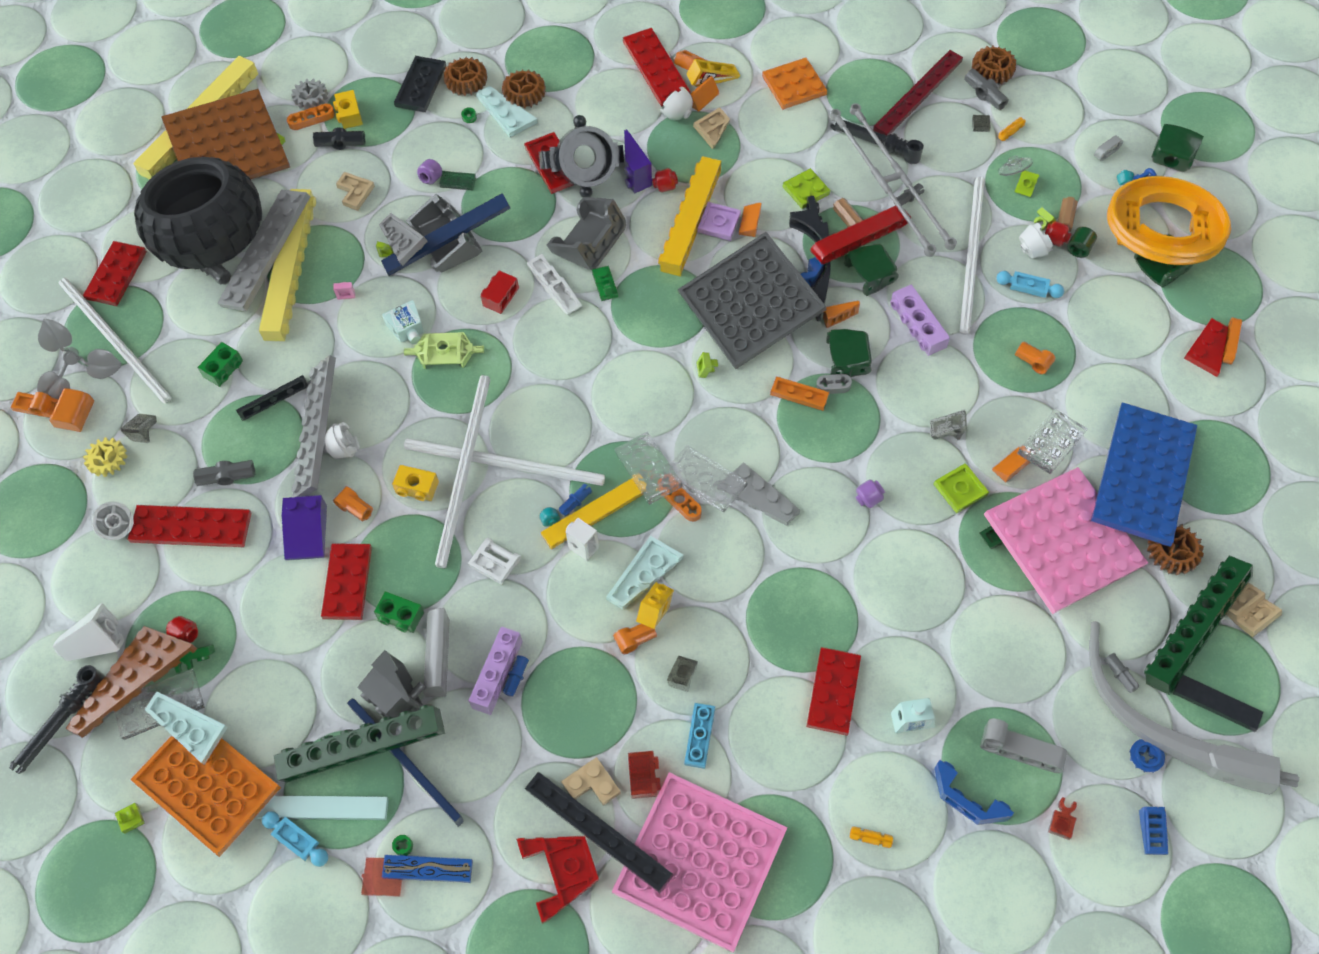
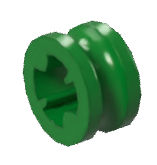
M467 107L462 110L461 116L465 123L476 121L477 115L473 108Z
M399 835L394 838L392 849L399 856H407L413 850V842L408 836ZM405 841H408L407 843H405L407 845V848H402L399 851L398 849L400 847L398 846V843H404Z

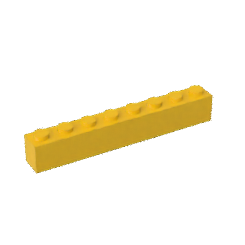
M702 156L700 162L696 163L695 175H692L690 178V187L686 188L685 200L681 201L680 212L676 214L674 219L675 225L670 228V238L665 241L664 253L659 256L658 264H660L661 272L681 277L698 233L699 223L719 179L721 160Z

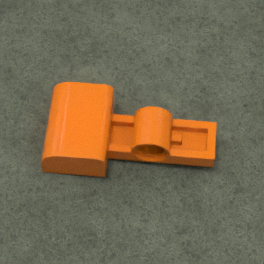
M67 388L63 389L59 399H54L43 392H36L35 395L17 392L11 409L16 412L48 417L51 424L56 428L81 432L93 406L94 399L83 391Z

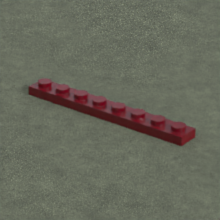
M949 50L874 125L873 131L884 135L891 134L962 62L963 57Z

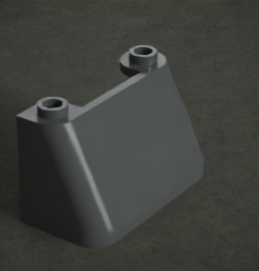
M435 194L411 215L406 222L422 236H426L460 217V214L449 202ZM471 231L466 234L463 232L459 238L432 252L431 255L433 257L431 258L432 263L430 265L436 272H444L478 256L483 251Z
M583 197L577 205V214L580 217L578 223L564 241L561 237L555 236L548 242L547 247L553 254L585 269L592 270L599 266L624 232L626 220L614 199Z

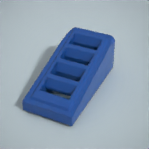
M1142 807L1139 810L1145 855H1168L1165 807ZM1149 815L1157 816V818H1149ZM1149 824H1158V828H1149ZM1150 834H1159L1160 837H1150ZM1150 843H1161V847H1151Z

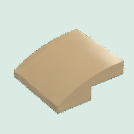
M1248 583L1226 615L1243 631L1254 637L1282 615V609L1266 600L1264 592Z

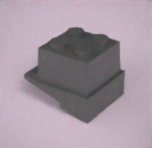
M384 650L371 664L373 668L357 687L363 692L360 696L368 703L375 706L374 709L383 717L395 718L400 716L401 712L412 710L414 707L420 710L419 707L423 706L418 695L426 686L419 682L413 688L411 684L413 679L404 663Z

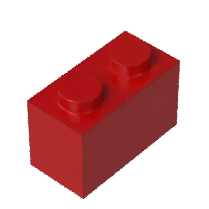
M499 270L495 276H492L487 288H484L481 292L480 297L483 307L502 314L519 289L517 278Z

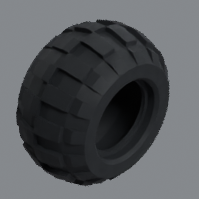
M214 157L188 158L163 168L151 177L142 188L141 194L136 200L134 210L137 233L145 247L161 262L165 261L170 266L180 269H205L231 260L252 242L257 234L260 221H262L259 193L250 177L238 166H233L230 162Z

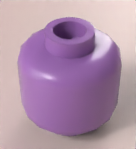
M433 159L425 160L417 169L420 181L426 184H434L442 176L440 164Z
M869 479L856 488L857 496L855 498L861 507L865 505L868 508H872L884 499L883 494L885 491L877 480Z

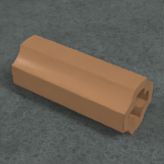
M1068 196L1062 200L1058 222L1068 225L1070 228L1069 232H1071L1078 201L1074 197Z
M841 198L833 204L834 211L847 227L863 221L845 198Z

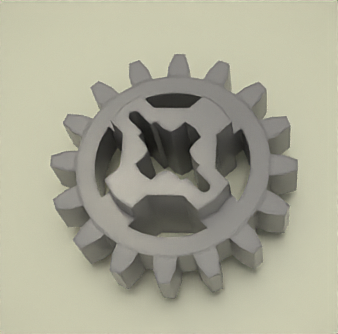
M306 79L304 83L300 81V85L295 84L296 89H292L293 94L291 96L295 105H298L300 109L304 107L306 110L309 107L319 106L320 103L325 104L324 100L328 99L325 84H321L320 80L315 82V79L311 81Z

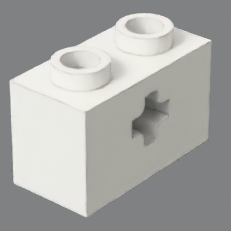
M577 518L575 522H571L567 526L566 537L569 549L588 561L599 548L597 530L580 518Z

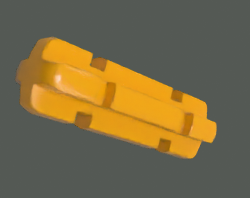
M1019 117L1000 131L998 138L1005 141L1025 126L1026 120Z
M855 826L850 830V838L858 841V839H861V842L878 846L882 844V847L886 848L892 847V835H881L880 832L867 829L861 830V828Z

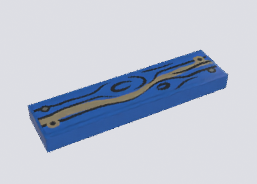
M385 855L382 878L471 883L473 860Z

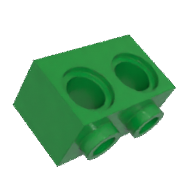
M221 341L197 368L203 378L220 387L240 367L243 359L237 350Z
M385 591L374 613L378 619L377 621L386 626L391 624L396 626L395 628L401 632L406 633L409 631L414 633L424 611L420 604ZM394 608L390 613H385L387 609ZM406 615H411L408 620H403Z

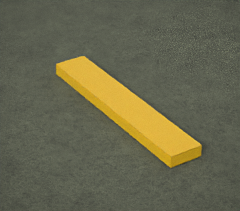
M638 474L543 530L541 535L552 550L567 541L566 528L571 522H575L577 518L592 526L649 492V487Z

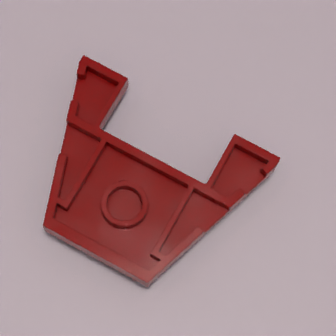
M585 836L516 839L523 860L545 852L558 893L553 897L536 902L542 924L554 917L599 881Z

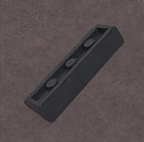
M301 375L236 409L241 420L244 421L307 388L308 384L305 377Z

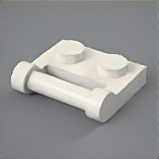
M486 538L468 562L470 568L502 585L514 566L519 563L521 555L513 554L493 543L492 539ZM490 549L491 551L499 554L500 556L508 559L509 561L505 563L502 560L487 553V551Z

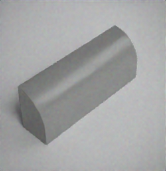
M445 608L433 609L427 614L424 685L426 687L423 690L425 697H446L450 619Z

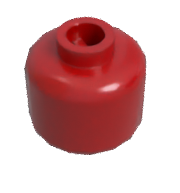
M666 168L656 171L652 182L654 188H658L659 192L663 193L674 190L678 184V178L675 171Z
M1054 221L1052 224L1049 223L1045 231V235L1048 234L1052 244L1061 247L1064 242L1068 243L1072 233H1069L1070 228L1068 225L1058 221Z
M177 616L168 622L166 634L192 643L198 636L197 624L188 618Z

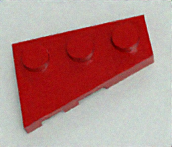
M1211 318L1184 359L1218 377L1228 326Z

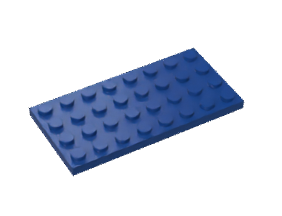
M1122 402L1117 415L1091 521L1171 547L1177 527L1197 425Z

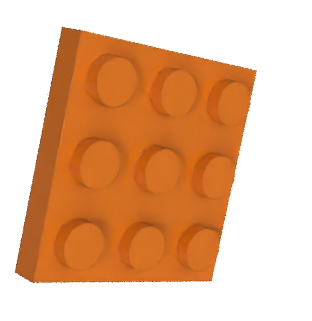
M807 57L762 72V77L782 110L827 95L826 87Z

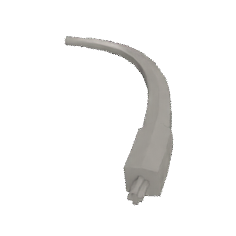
M1096 621L1091 622L1089 660L1093 680L1101 698L1111 712L1135 735L1145 742L1153 744L1170 756L1206 772L1211 778L1237 787L1268 795L1275 792L1280 784L1298 787L1299 777L1297 774L1280 771L1279 757L1225 744L1217 746L1189 737L1155 723L1128 706L1112 690L1104 676L1099 659L1100 623Z

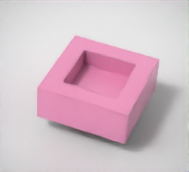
M351 282L334 283L333 290L338 300L355 298V290Z

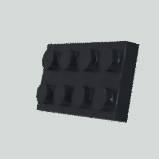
M415 55L395 98V107L426 113L447 66L446 61Z

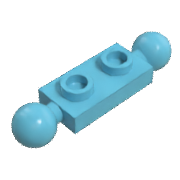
M1001 271L996 277L997 282L1001 285L1011 283V290L1046 298L1047 292L1054 298H1060L1064 294V287L1062 285H1049L1050 279L1015 271L1013 276L1007 271Z
M274 811L266 812L263 815V826L267 829L274 828L270 835L304 861L310 856L311 863L317 867L327 863L328 853L324 849H315L319 842L292 821L284 817L280 822L279 815Z

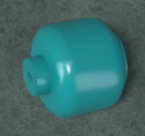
M1122 170L1117 175L1119 185H1124L1134 180V173Z
M552 507L543 509L539 515L542 525L545 527L552 526L560 521V515Z

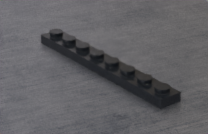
M537 772L525 787V790L659 894L674 876L668 869L540 772Z

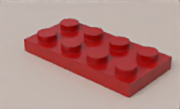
M555 132L524 143L527 153L551 194L574 186L559 171L552 172L551 169H540L538 152L550 151L549 147H557L560 140Z
M113 241L85 290L83 297L89 301L118 306L147 253L145 247Z
M331 544L321 612L322 619L363 620L372 551L371 544Z
M820 648L806 727L848 736L861 655Z

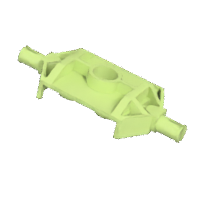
M464 332L423 334L414 348H404V356H417L424 369H426L425 365L461 364L462 368H464L473 353H484V345L473 346ZM441 345H447V348L443 350L438 349Z

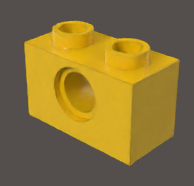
M354 90L334 94L336 101H333L335 111L339 112L336 113L338 123H342L344 129L363 125Z
M399 465L392 486L395 493L399 496H410L419 501H432L439 480L434 472Z
M655 582L641 601L636 622L655 629L670 607L674 589Z

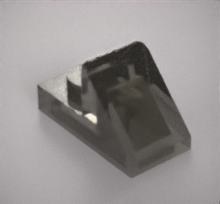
M965 410L930 420V432L934 440L953 435L957 440H960L967 429Z
M137 414L121 427V432L131 441L149 443L148 429L157 423L156 415Z
M678 655L668 676V685L688 692L698 661Z

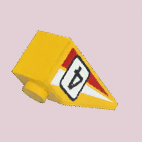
M699 59L693 61L687 72L690 83L694 86H700L710 76L714 78L716 84L740 77L734 64Z

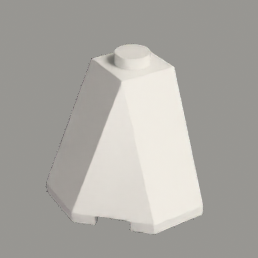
M101 603L58 637L52 647L59 656L63 657L66 661L117 652L120 650L124 638L121 633L118 634L116 625H118L116 617Z

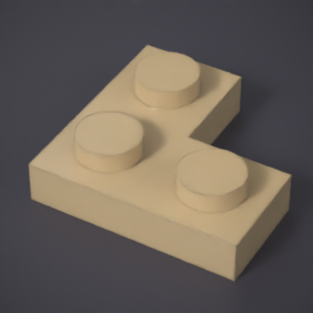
M344 172L336 183L338 189L348 192L342 200L343 206L357 211L375 187L374 182Z
M597 757L561 781L569 795L575 800L592 789L604 806L621 794V791Z

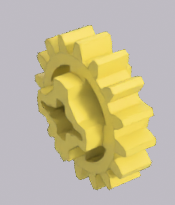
M104 437L102 442L97 439L96 445L91 443L90 446L92 448L85 450L88 455L83 456L85 460L84 465L91 473L98 477L101 474L106 477L109 472L114 475V470L120 471L121 468L119 466L125 465L126 463L123 459L128 457L125 454L127 450L120 441H116L114 438H111L109 441L107 437Z

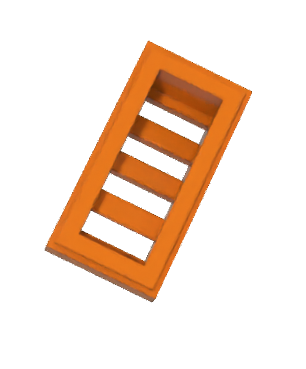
M860 301L826 307L827 310L823 313L826 328L858 314Z

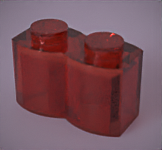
M653 751L628 753L631 799L657 797V791L661 790L660 777L656 778L655 770L659 769L658 756L654 757Z

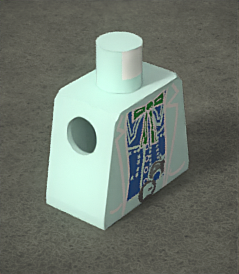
M413 300L382 314L386 326L400 342L407 340L411 344L419 342L421 339L419 334H422L424 330Z
M930 698L901 702L891 712L895 733L935 728V718Z

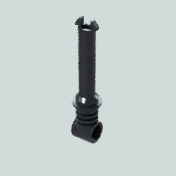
M843 120L852 136L878 145L865 127ZM837 122L835 123V125H830V127L834 131L839 130L841 132H844V130L839 127ZM874 131L889 154L895 152L896 155H903L904 160L910 164L920 162L924 148L921 141H907L903 138L900 139L896 133L884 135Z
M86 665L82 667L76 676V682L78 683L72 685L74 686L73 689L69 688V693L66 692L59 696L61 699L59 700L58 708L17 757L11 761L9 768L13 771L19 765L20 767L16 770V773H23L69 716L80 710L84 704L82 701H86L87 696L90 697L91 694L89 693L94 692L105 675L94 666Z

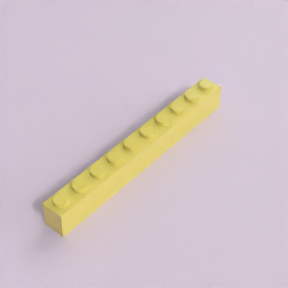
M238 56L188 108L240 94L258 75L254 62ZM165 130L133 163L139 175L149 180L157 172L171 165L177 159L167 131Z
M290 189V191L307 192L310 198L273 265L259 332L264 341H285L286 334H289V320L292 319V306L295 305L296 301L295 292L299 287L298 278L302 273L301 263L305 259L304 249L308 245L307 235L310 234V221L313 220V207L316 206V197L313 196L311 189Z

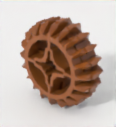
M992 45L991 48L986 46L976 52L972 60V69L977 70L987 80L993 79L996 84L1002 85L1003 82H1008L1013 77L1017 63L1015 55H1012L1011 51H1006V48L1002 49L1000 46L994 47Z
M459 57V60L454 59L453 63L450 62L445 67L444 82L453 94L457 93L458 96L470 94L472 96L473 92L476 93L478 90H482L483 86H486L487 70L483 62H480L478 59L474 60L473 57L461 59Z
M522 69V71L518 72L516 70L515 73L510 72V76H506V79L503 81V97H506V101H510L512 105L515 103L517 106L524 107L525 109L527 106L532 108L533 104L538 105V102H542L543 97H545V82L540 74H537L535 71L531 72L529 69L524 71Z
M1182 523L1176 527L1171 547L1148 540L1147 552L1151 553L1149 559H1155L1154 565L1159 564L1161 566L1160 571L1167 569L1168 574L1174 571L1176 576L1181 572L1185 575L1189 571H1193L1201 563V559L1204 556L1202 552L1204 546L1200 545L1202 539L1196 538L1197 532L1191 533L1190 527L1187 529L1183 528Z

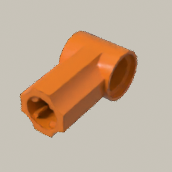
M1022 342L1015 353V356L1031 364L1032 369L1039 374H1045L1056 359L1052 352L1048 350L1040 351L1026 342Z
M348 486L333 499L335 505L342 511L350 512L362 522L367 520L373 511V508L360 499L356 492Z
M639 624L633 628H622L615 632L613 637L621 653L625 655L636 650L638 645L656 638L657 633L655 629Z

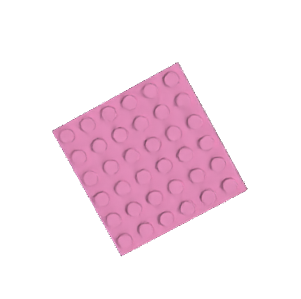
M1079 467L984 513L988 522L1052 614L1148 564V561L1126 532L1091 521L1098 493Z
M669 772L635 845L668 869L674 876L659 894L626 867H623L613 887L612 894L734 953L787 831V827Z

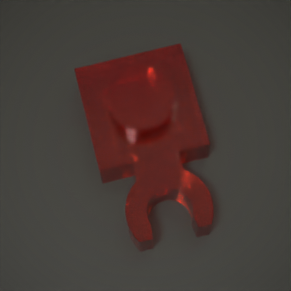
M1062 797L1058 802L1060 811H1053L1048 833L1070 840L1076 822V817L1071 816V813L1076 809L1077 803L1073 801L1071 808H1067L1064 805L1065 798Z

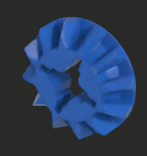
M1142 739L1137 740L1129 751L1130 761H1133L1135 768L1143 770L1144 773H1154L1161 769L1165 763L1164 752ZM1148 749V756L1152 757V759H1149L1146 763L1145 757L1141 756V754H1144Z

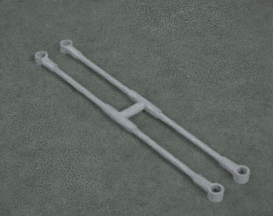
M857 103L852 104L850 113L856 115L858 120L863 123L890 161L896 173L884 177L881 175L846 127L845 122L841 118V111L833 109L830 119L836 121L839 127L844 130L871 169V173L880 186L890 196L916 233L918 240L925 249L924 254L928 257L934 256L936 247L930 244L925 236L920 233L892 193L888 182L898 179L902 180L939 230V234L945 241V248L953 250L957 244L956 239L950 237L946 230L938 223L912 186V182L905 172L894 161L867 123L865 116L860 111L861 106Z

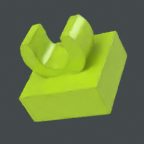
M1041 207L1037 211L1039 217L1035 218L1034 224L1043 221L1044 223L1041 228L1043 231L1049 223L1052 224L1056 220Z
M702 352L696 362L699 378H706L709 373L715 372V367H718V360L710 359V353Z
M136 803L115 813L121 832L124 834L145 824L140 808Z

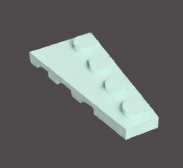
M491 86L476 92L479 101L509 137L538 123L537 118L520 106H517V104L514 103L512 105L510 101H506V97H503L500 92Z
M650 536L606 596V599L624 610L681 561L683 554Z
M159 692L155 693L145 708V711L203 765H205L228 728L226 725Z

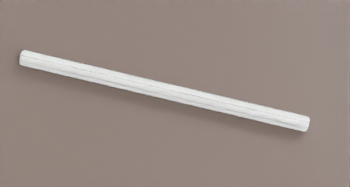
M977 177L974 185L960 333L969 334L971 328L985 183L983 177Z
M67 278L60 280L59 284L155 395L163 403L170 401L171 396L71 282Z
M481 375L435 562L438 568H446L490 384L489 376Z
M409 438L405 439L404 448L407 450L456 459L461 458L463 448ZM479 451L473 452L471 460L472 462L600 486L604 485L605 475Z

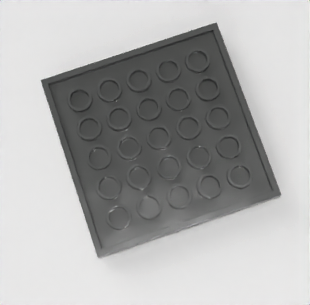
M767 232L761 234L678 289L681 297L735 370L827 310L825 304Z

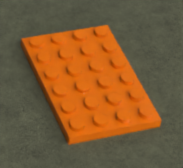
M171 736L130 779L218 857L227 850L281 789L277 783L222 738L205 765H203L177 739Z

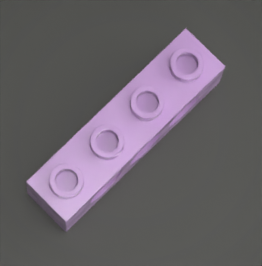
M912 284L893 292L890 301L891 307L900 315L902 323L907 325L912 337L917 339L921 350L930 356L947 348L950 337Z
M504 627L500 628L468 700L472 709L489 715L492 714L508 677V672L511 670L523 642L519 632Z

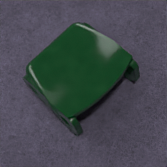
M1164 124L1151 156L1153 158L1152 161L1181 172L1190 170L1204 136L1184 127Z
M1136 253L1134 255V259L1140 269L1162 288L1172 283L1193 266V264H1165L1144 258Z
M881 244L860 247L849 251L845 256V266L848 268L853 266L859 276L866 282L862 290L866 296L894 283L899 277L897 266Z
M834 329L827 333L826 343L829 344L831 358L834 363L831 367V375L846 374L849 377L866 375L872 371V357L867 332Z

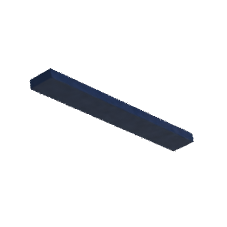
M501 193L424 236L427 242L403 266L394 253L382 259L381 262L386 273L390 276L459 238L463 232L466 234L511 209L505 196Z
M351 698L347 702L351 710L364 724H376L355 699ZM381 731L376 735L379 740L382 736ZM400 748L389 751L459 827L464 822L462 816Z

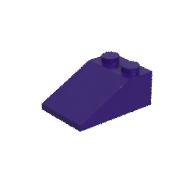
M626 129L624 130L625 183L635 194L652 186V164Z
M322 495L283 498L281 516L284 559L324 558L327 504Z

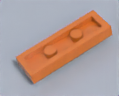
M776 376L770 395L824 411L829 392Z

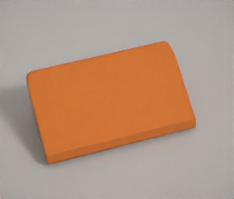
M682 50L676 53L674 64L689 70L695 59H706L687 50Z
M712 76L690 94L693 100V109L701 111L719 94L718 87Z
M762 203L744 206L739 235L756 237Z
M1018 447L992 468V471L1006 483L1033 460L1035 454Z

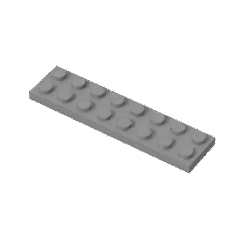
M281 190L277 195L256 236L218 301L221 307L241 311L249 309L310 198L307 192Z
M331 355L321 360L309 372L310 383L306 390L308 397L304 405L303 430L299 437L301 444L297 452L298 464L294 471L296 477L292 486L293 497L308 496L318 489L336 357Z

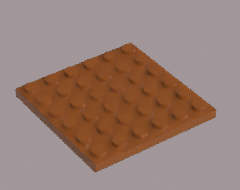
M259 89L161 116L178 161L193 157L220 158L222 161L230 162L233 166H238L250 179L290 168Z

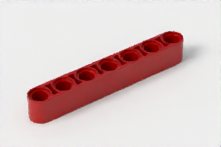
M895 205L819 240L811 247L810 252L821 264H826L849 253V251L860 248L904 227L908 222Z

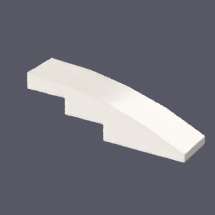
M543 254L527 262V266L566 315L582 307L564 278L560 277L554 267L549 265Z

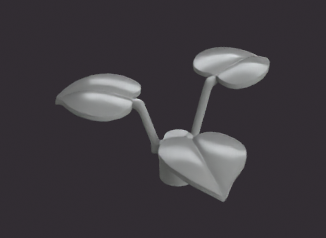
M43 319L38 333V342L47 351L55 352L59 348L61 351H64V365L59 376L53 371L42 374L38 380L37 392H43L54 399H59L64 388L70 389L69 381L62 378L68 365H74L78 361L88 365V375L97 379L110 377L121 367L122 363L112 353L104 349L91 351L87 357L88 361H85L82 356H79V351L76 348L67 347L72 343L70 331L54 320Z

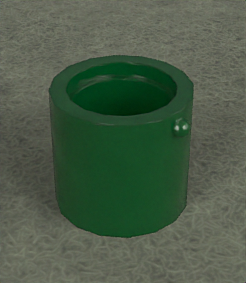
M1078 227L1067 246L1069 253L1077 258L1087 257L1097 240V234L1091 228Z

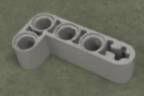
M990 719L985 725L980 744L983 750L1053 773H1063L1067 755L1066 749L1007 730L1008 724L999 719Z

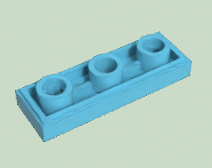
M694 704L684 762L685 766L705 769L715 706ZM703 733V736L698 737L696 734Z

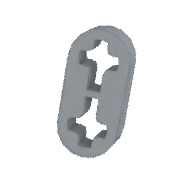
M1117 135L1113 136L1098 147L1094 156L1100 161L1105 160L1122 146L1123 140Z
M846 374L823 375L818 378L816 388L827 391L829 394L846 393L851 389L852 379ZM841 381H844L846 386H842Z

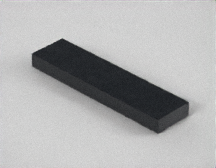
M1185 675L1182 676L1173 692L1174 695L1253 732L1258 730L1264 713Z

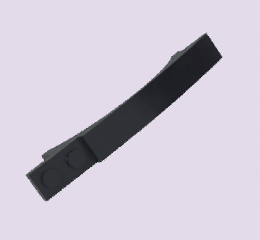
M807 196V210L790 212L789 227L804 233L816 243L829 236L828 223L823 222L822 216H819V203L815 201V197ZM831 261L826 263V270L822 279L813 288V291L824 304L830 279ZM823 313L816 316L817 321H821Z

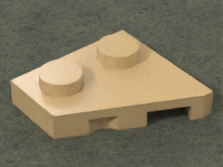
M719 107L694 122L693 127L707 144L714 149L728 126L730 118Z

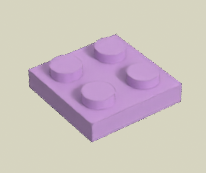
M708 202L698 226V233L731 241L741 215V210Z

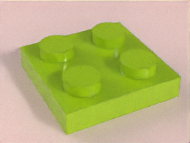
M811 168L783 182L782 186L801 209L806 208L807 196H814L817 202L830 195V189Z
M966 463L938 478L933 483L956 514L989 494V491Z

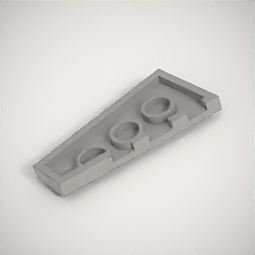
M392 213L379 224L402 266L418 250L422 249L427 242L424 236Z
M744 462L717 486L718 491L725 492L731 495L732 498L749 504V507L753 509L757 508L764 512L765 515L786 526L800 514L799 508Z

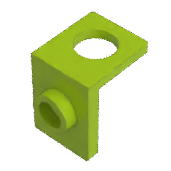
M1022 170L1015 192L1031 197L1039 174Z

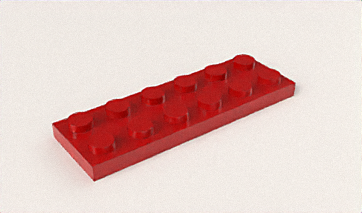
M652 27L623 37L624 45L661 107L664 106L663 103L675 90L677 92L681 91L680 87H684L691 94V91Z
M136 505L133 516L134 524L127 540L130 543L244 548L252 512L250 509Z

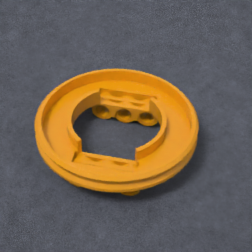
M1150 176L1127 182L1113 194L1107 210L1108 225L1117 238L1118 245H1123L1144 258L1165 264L1191 265L1207 261L1222 251L1231 233L1229 214L1214 195L1196 184L1173 177ZM1152 202H1167L1183 207L1192 216L1189 227L1191 235L1172 237L1160 234L1145 224L1140 226V207Z

